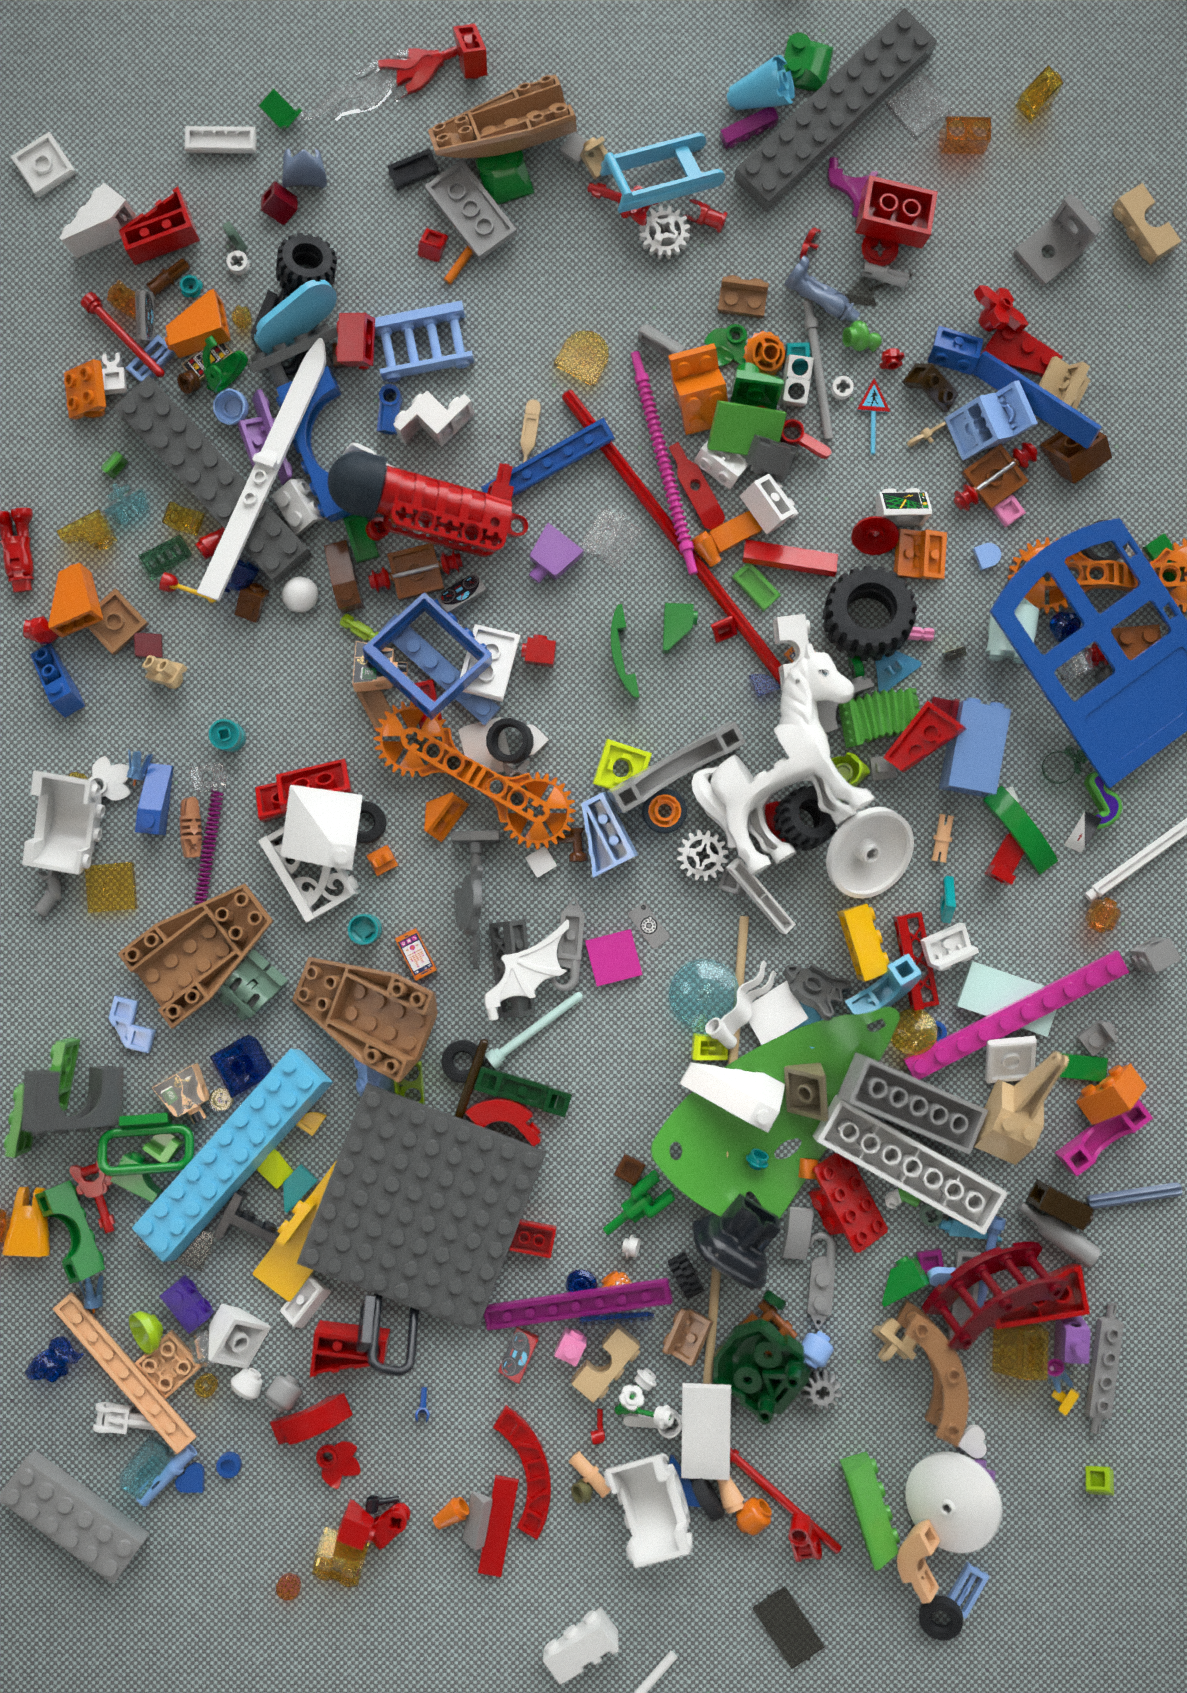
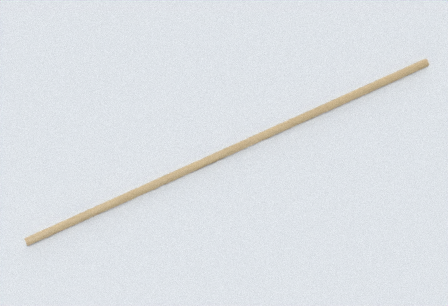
M740 916L732 1010L737 1003V990L744 984L749 925L748 916ZM740 1028L734 1034L737 1038L736 1046L729 1049L728 1065L738 1059ZM713 1267L708 1318L714 1321L706 1339L703 1384H712L721 1280V1273Z

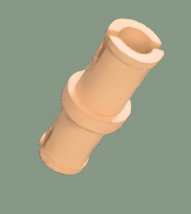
M939 814L937 832L933 836L935 844L931 860L938 861L939 852H941L940 862L946 863L949 842H952L953 839L950 836L955 816L948 815L947 824L945 825L946 815Z
M580 1451L576 1452L569 1460V1463L583 1476L582 1480L585 1483H589L600 1497L604 1498L611 1491V1488L607 1487L605 1478L598 1472L599 1468L596 1465L592 1466Z

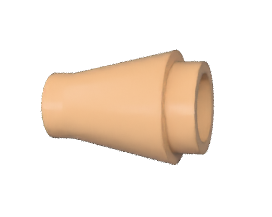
M731 1476L730 1480H717L722 1508L726 1510V1513L729 1514L744 1507V1498Z

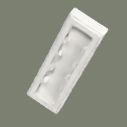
M185 126V150L187 153L256 154L257 130L255 127Z

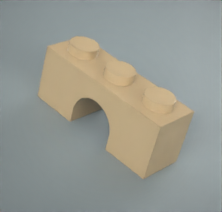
M1141 183L1119 197L1112 209L1116 219L1121 221L1126 228L1128 237L1138 246L1142 258L1151 265L1173 251L1181 242V239L1169 222L1160 227H1152L1146 222L1144 214L1150 210L1155 201L1144 184Z
M618 1322L602 1340V1347L611 1355L610 1362L605 1366H595L586 1359L571 1379V1384L593 1403L597 1398L602 1399L609 1390L608 1385L613 1379L615 1381L618 1380L625 1370L623 1368L628 1361L633 1362L640 1353L639 1340Z

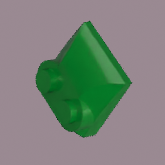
M798 32L789 35L784 56L787 64L783 66L786 72H791L794 88L816 92L826 83L834 47L812 41L804 33Z
M522 150L496 156L479 157L475 160L484 188L498 205L534 193Z
M745 362L740 364L735 371L730 402L756 407L762 405L768 409L776 410L784 380L759 372V368L753 363Z

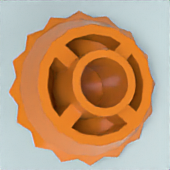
M761 331L760 333H754L753 337L748 339V344L744 347L745 354L743 357L746 362L756 365L759 368V372L775 376L778 371L782 370V365L785 363L786 351L784 343L772 332Z

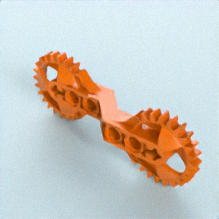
M1046 537L1045 544H1041L1039 539H1036L1035 547L1027 543V552L1019 549L1021 558L1013 557V562L1016 566H1009V571L1016 574L1022 567L1020 566L1022 561H1029L1043 548L1050 545L1049 538ZM1185 538L1182 539L1181 546L1174 542L1172 544L1173 551L1165 548L1156 559L1149 562L1167 591H1170L1169 594L1177 606L1182 607V614L1187 610V540ZM1080 551L1065 559V564L1069 570L1075 571L1078 574L1076 581L1084 593L1093 589L1105 588L1130 592L1138 585V581L1126 563L1111 560L1094 561L1084 556ZM1092 570H1099L1102 572L1103 577L1099 580H1094L1090 577L1089 573ZM1181 571H1183L1182 576H1184L1182 582L1179 581L1181 578ZM1171 572L1174 574L1175 580L1167 582L1163 579L1162 574ZM1015 574L1008 575V580H1010ZM1041 577L1024 597L1035 607L1039 608V612L1041 609H1044L1045 615H1048L1049 610L1052 608L1058 614L1059 606H1062L1065 610L1068 609V601L1052 577H1050V581H1045V578ZM1045 590H1049V605H1045Z
M402 701L401 709L399 710L395 705H392L393 713L385 711L384 714L387 719H378L383 726L382 728L377 727L374 729L380 733V736L373 738L375 741H380V745L376 746L375 750H382L383 753L378 758L386 757L385 767L390 764L394 765L392 768L393 773L398 768L401 769V776H404L406 771L410 772L411 777H414L415 771H418L421 777L438 772L446 773L480 791L495 804L499 822H507L503 830L512 831L509 838L512 839L518 836L517 844L519 845L525 840L526 848H529L531 843H534L535 849H539L540 843H543L544 847L548 848V841L550 840L556 845L557 836L565 838L563 830L571 831V828L566 824L567 822L575 821L569 817L570 813L576 812L575 809L569 808V805L573 804L575 800L567 799L571 791H562L565 783L556 785L557 777L549 781V774L545 773L543 778L540 779L539 772H535L534 779H532L529 773L516 777L499 775L458 751L453 743L450 728H442L441 726L446 722V719H437L439 714L432 720L427 717L421 730L416 728L424 713L415 707L412 702H410L409 707H406ZM400 713L408 727L404 730L395 714ZM413 732L416 733V739L420 742H423V738L428 740L423 745L421 752L417 750L420 747L418 744L413 743L411 746L407 744V734L412 735ZM382 736H400V741H382ZM434 737H441V741L437 740ZM430 744H435L439 748V754L435 758L429 757L426 753V748ZM405 748L408 752L401 764L397 765L396 761ZM451 756L457 757L460 761L459 767L455 770L447 766V760ZM422 759L427 761L429 764L424 765ZM494 780H498L502 784V790L497 794L492 793L490 790V783ZM550 784L553 786V789L545 802L541 797ZM515 792H519L523 797L522 803L518 806L513 805L510 801L511 795ZM527 803L535 807L541 805L540 810L542 814L534 817L533 810L525 808L524 812L522 809ZM508 808L516 813H508ZM550 809H566V813H550ZM527 821L534 822L526 836H521L520 834ZM543 821H545V823L547 824L548 828L553 834L552 836H549L548 832L546 831L542 823Z

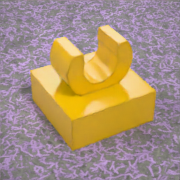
M1071 1388L1068 1393H1065L1063 1390H1061V1393H1058L1054 1390L1051 1396L1061 1402L1058 1410L1067 1416L1080 1393Z

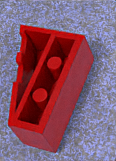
M178 186L172 190L173 194L165 200H158L154 203L155 207L145 215L141 213L119 230L124 248L134 265L200 241L187 202Z
M319 1320L314 1332L310 1377H315L320 1373H337L342 1369L353 1367L358 1369L370 1366L367 1356L368 1349L366 1352L356 1351L359 1325ZM380 1328L377 1359L382 1364H384L388 1353L390 1329Z

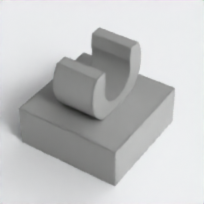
M884 756L868 758L872 782L897 778L896 768L883 758Z

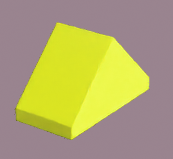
M693 1033L691 1058L693 1060H728L729 1049L721 1042L713 1039L708 1034Z

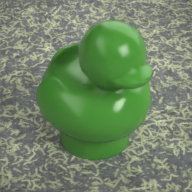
M857 320L853 322L842 333L844 345L852 347L855 351L861 352L869 347L872 352H875L876 348L882 343L880 334L875 332L869 334L868 326L863 321Z

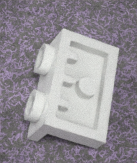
M707 441L697 454L694 463L718 480L719 483L731 489L737 479L750 466L745 461L747 455L710 450L707 448Z

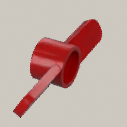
M785 419L780 438L781 443L784 442L794 446L800 445L822 459L830 457L831 449L805 433L804 426L800 421ZM789 427L798 430L800 437L790 440L785 437L783 431Z

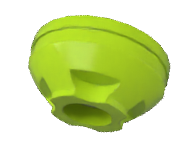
M143 1311L131 1314L129 1316V1326L136 1343L144 1353H153L158 1349L161 1336H163L161 1322L157 1319L156 1315Z

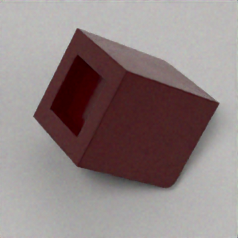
M275 180L261 196V211L282 225H285L298 210V197Z
M935 696L931 697L930 702L956 720L960 699L948 700Z

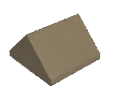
M821 1063L785 1066L787 1112L824 1122L828 1121L826 1075Z

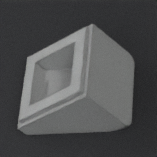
M725 866L718 889L745 897L747 893Z

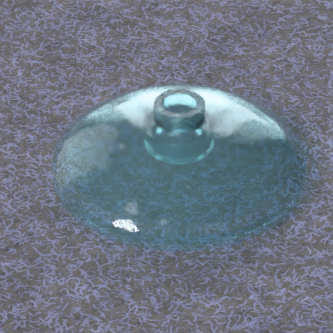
M711 959L691 961L682 966L671 981L669 1000L672 1010L678 1019L687 1026L698 1030H705L706 1024L711 1019L719 1018L721 1020L735 1008L739 984L732 971L718 961ZM702 990L708 994L705 1000L699 997V992Z

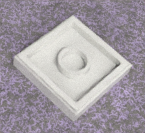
M50 132L10 156L37 198L77 174Z
M1035 1036L988 1040L985 1067L986 1082L995 1083L998 1079L1004 1082L1019 1081L1034 1070L1037 1045Z

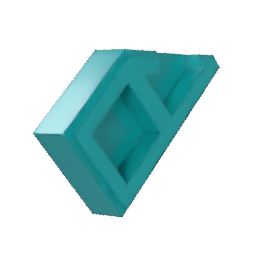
M810 342L786 343V357L788 355L810 357ZM802 358L796 359L792 364V371L798 376H802L809 368L807 361Z
M945 875L943 879L944 894L941 896L940 913L942 923H951L956 909L954 876Z
M302 1164L283 1182L284 1211L286 1213L318 1181Z

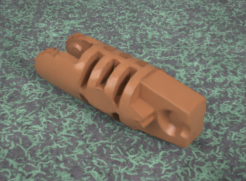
M192 796L184 798L180 802V840L184 858L200 857L201 815L198 800Z

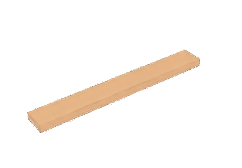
M71 1292L53 1308L54 1312L177 1455L197 1437L88 1309H84V1304L74 1292Z

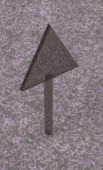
M861 277L845 296L849 299V304L877 306L872 292L892 284L884 282V284L870 287L867 278Z

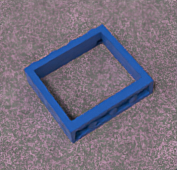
M425 592L363 647L364 658L430 720L438 715L492 664V653L487 649V645L484 643L480 644L474 639V634L468 628L461 627L452 613H446L441 608L438 600L430 598ZM424 611L478 660L472 668L435 702L380 652Z

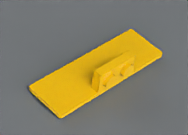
M336 1161L306 1201L303 1203L300 1200L291 1211L295 1215L290 1222L285 1220L277 1230L280 1233L279 1237L253 1272L256 1278L288 1302L294 1298L314 1271L296 1263Z

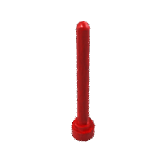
M94 292L87 293L81 299L80 305L88 313L96 314L158 378H162L165 375L164 370L102 308L101 299Z

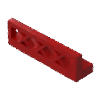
M922 912L893 916L900 958L909 954L916 966L918 963H921L927 968V974L922 981L919 980L907 993L910 1009L917 1011L924 1009V1007L940 1005L933 968L927 966L926 959L925 962L921 960L924 956L923 951L918 958L913 953L912 942L914 939L921 943L920 940L927 937ZM917 917L918 928L912 934L909 932L907 919ZM919 932H920V937H921V939H919L918 937H916ZM923 986L931 990L932 1001L923 1002L921 995Z

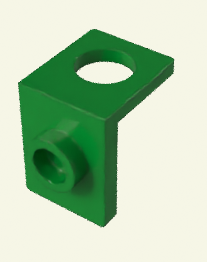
M274 88L258 105L281 131L288 128L302 112L301 108L294 110Z

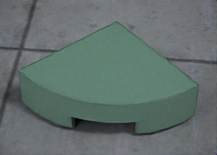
M230 221L225 223L223 230L236 249L241 252L248 249Z

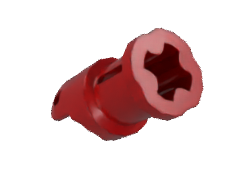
M689 199L690 202L700 206L701 213L699 218L689 215L684 216L701 226L704 224L717 229L718 233H721L728 213L718 212L711 209L710 205Z

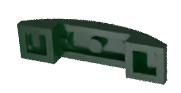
M482 1066L474 1087L476 1091L507 1098L564 1118L572 1094L557 1088Z

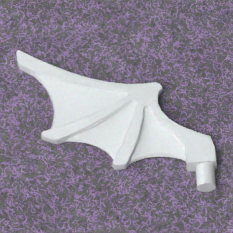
M568 919L535 946L501 957L505 965V973L501 981L484 994V1004L489 1021L498 1019L496 1007L501 1006V1001L513 996L535 998V990L543 981L555 976H561L567 972L566 969H561L558 963L557 948L562 935L569 929Z

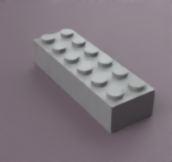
M856 1052L837 1095L838 1098L969 1155L988 1113V1110Z
M36 1450L32 1451L24 1459L0 1493V1502L113 1584L150 1534Z

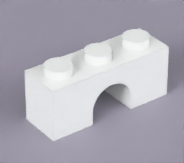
M805 614L776 617L773 620L775 644L786 643L795 650V660L793 663L783 664L778 667L781 691L790 668L795 666L804 657L806 645L810 644L812 646L808 641L810 622L806 620Z

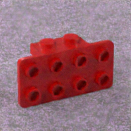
M834 1152L812 1168V1172L820 1187L813 1188L808 1194L829 1235L844 1233L853 1252L860 1253L888 1232V1227L853 1161Z

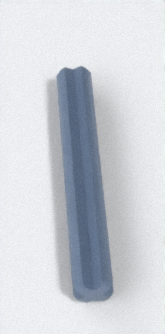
M1175 1182L1087 1196V1204L1091 1208L1097 1209L1177 1197L1182 1195L1181 1184Z

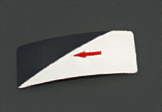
M1085 811L1064 845L1082 852L1102 819Z

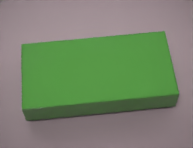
M746 563L732 576V579L763 612L781 596L753 564Z

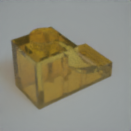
M99 509L57 530L60 539L65 543L85 541L89 542L96 550L107 549L112 546V542L118 540L106 515Z

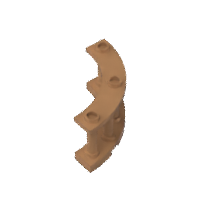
M905 1299L895 1320L906 1328L904 1334L924 1349L933 1375L931 1400L924 1418L938 1427L935 1432L937 1437L958 1447L965 1430L969 1409L968 1384L963 1366L955 1349H950L947 1346L949 1341L937 1325L919 1307Z

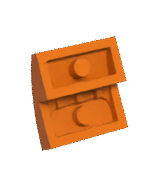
M898 529L899 540L895 546L894 572L898 574L897 577L943 580L945 578L947 532L927 529L924 531Z

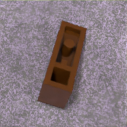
M347 540L324 545L338 609L343 614L365 608Z

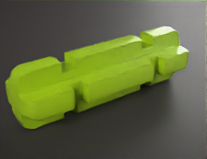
M345 614L340 620L342 627L345 629L350 628V632L365 641H371L378 634V632L374 633L372 628L359 620L354 621L355 618L349 614Z

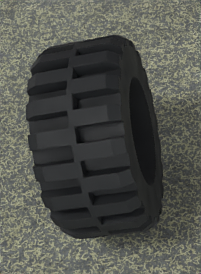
M864 566L863 570H859L856 567L850 570L849 575L844 573L839 577L838 582L833 583L826 598L822 619H824V631L829 632L828 640L830 643L836 642L835 649L840 653L844 650L848 652L847 657L852 659L854 656H859L860 661L867 662L868 658L873 657V661H878L882 659L883 655L890 657L895 653V650H900L903 647L916 620L917 602L913 601L915 595L912 589H906L908 583L904 579H897V573L893 571L887 573L884 571L885 568L878 566L877 570L872 569V566ZM858 599H874L887 608L891 621L887 626L880 629H865L853 622L848 614L847 607Z

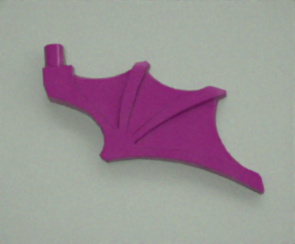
M831 157L829 158V169L827 170L828 184L851 199L854 205L851 215L857 218L861 191L869 175L863 177L846 176L843 174V169L838 168V158ZM872 171L869 175L877 177L878 171Z

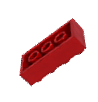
M520 1219L509 1250L551 1258L557 1226Z

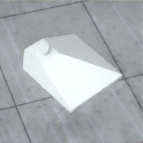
M290 785L281 856L327 867L352 870L363 795Z

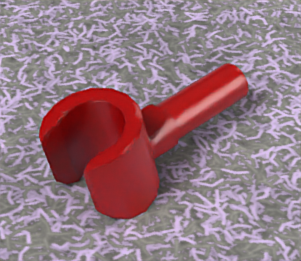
M597 1408L598 1430L590 1431L593 1445L603 1443L605 1440L603 1408Z

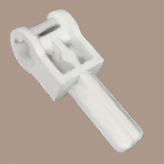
M112 1402L96 1404L97 1419L96 1423L93 1424L95 1432L127 1434L129 1428L155 1430L143 1414L132 1413V1406Z

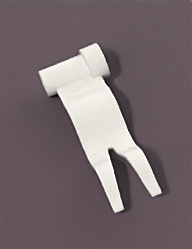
M764 960L760 965L758 975L738 988L735 1008L721 1020L713 1018L706 1024V1033L713 1039L721 1042L727 1049H732L736 1046L737 1038L734 1036L735 1032L750 1020L752 1001L756 997L767 993L773 986L774 978L777 974L774 970L763 987L748 992L762 982L767 964Z

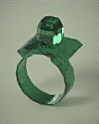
M1068 745L1065 751L1057 750L1045 757L1042 762V772L1044 777L1052 783H1066L1072 779L1075 773L1079 775L1082 773L1083 767L1080 762L1085 763L1088 759L1081 749L1075 753L1073 747ZM1057 752L1070 756L1075 766L1072 776L1062 782L1050 779L1044 769L1047 757Z

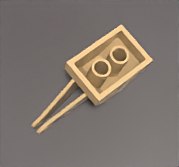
M1054 1051L1015 1086L998 1079L984 1109L988 1110V1113L973 1147L1014 1165L1035 1148L1044 1127V1101L1058 1077L1066 1068L1068 1056Z

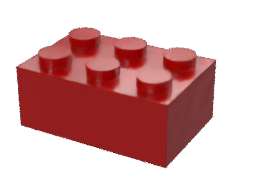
M869 175L861 191L855 233L922 249L932 232L938 192Z

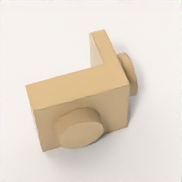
M603 136L597 140L595 137H592L586 141L580 154L594 180L601 177V163L608 153L603 145L605 141Z

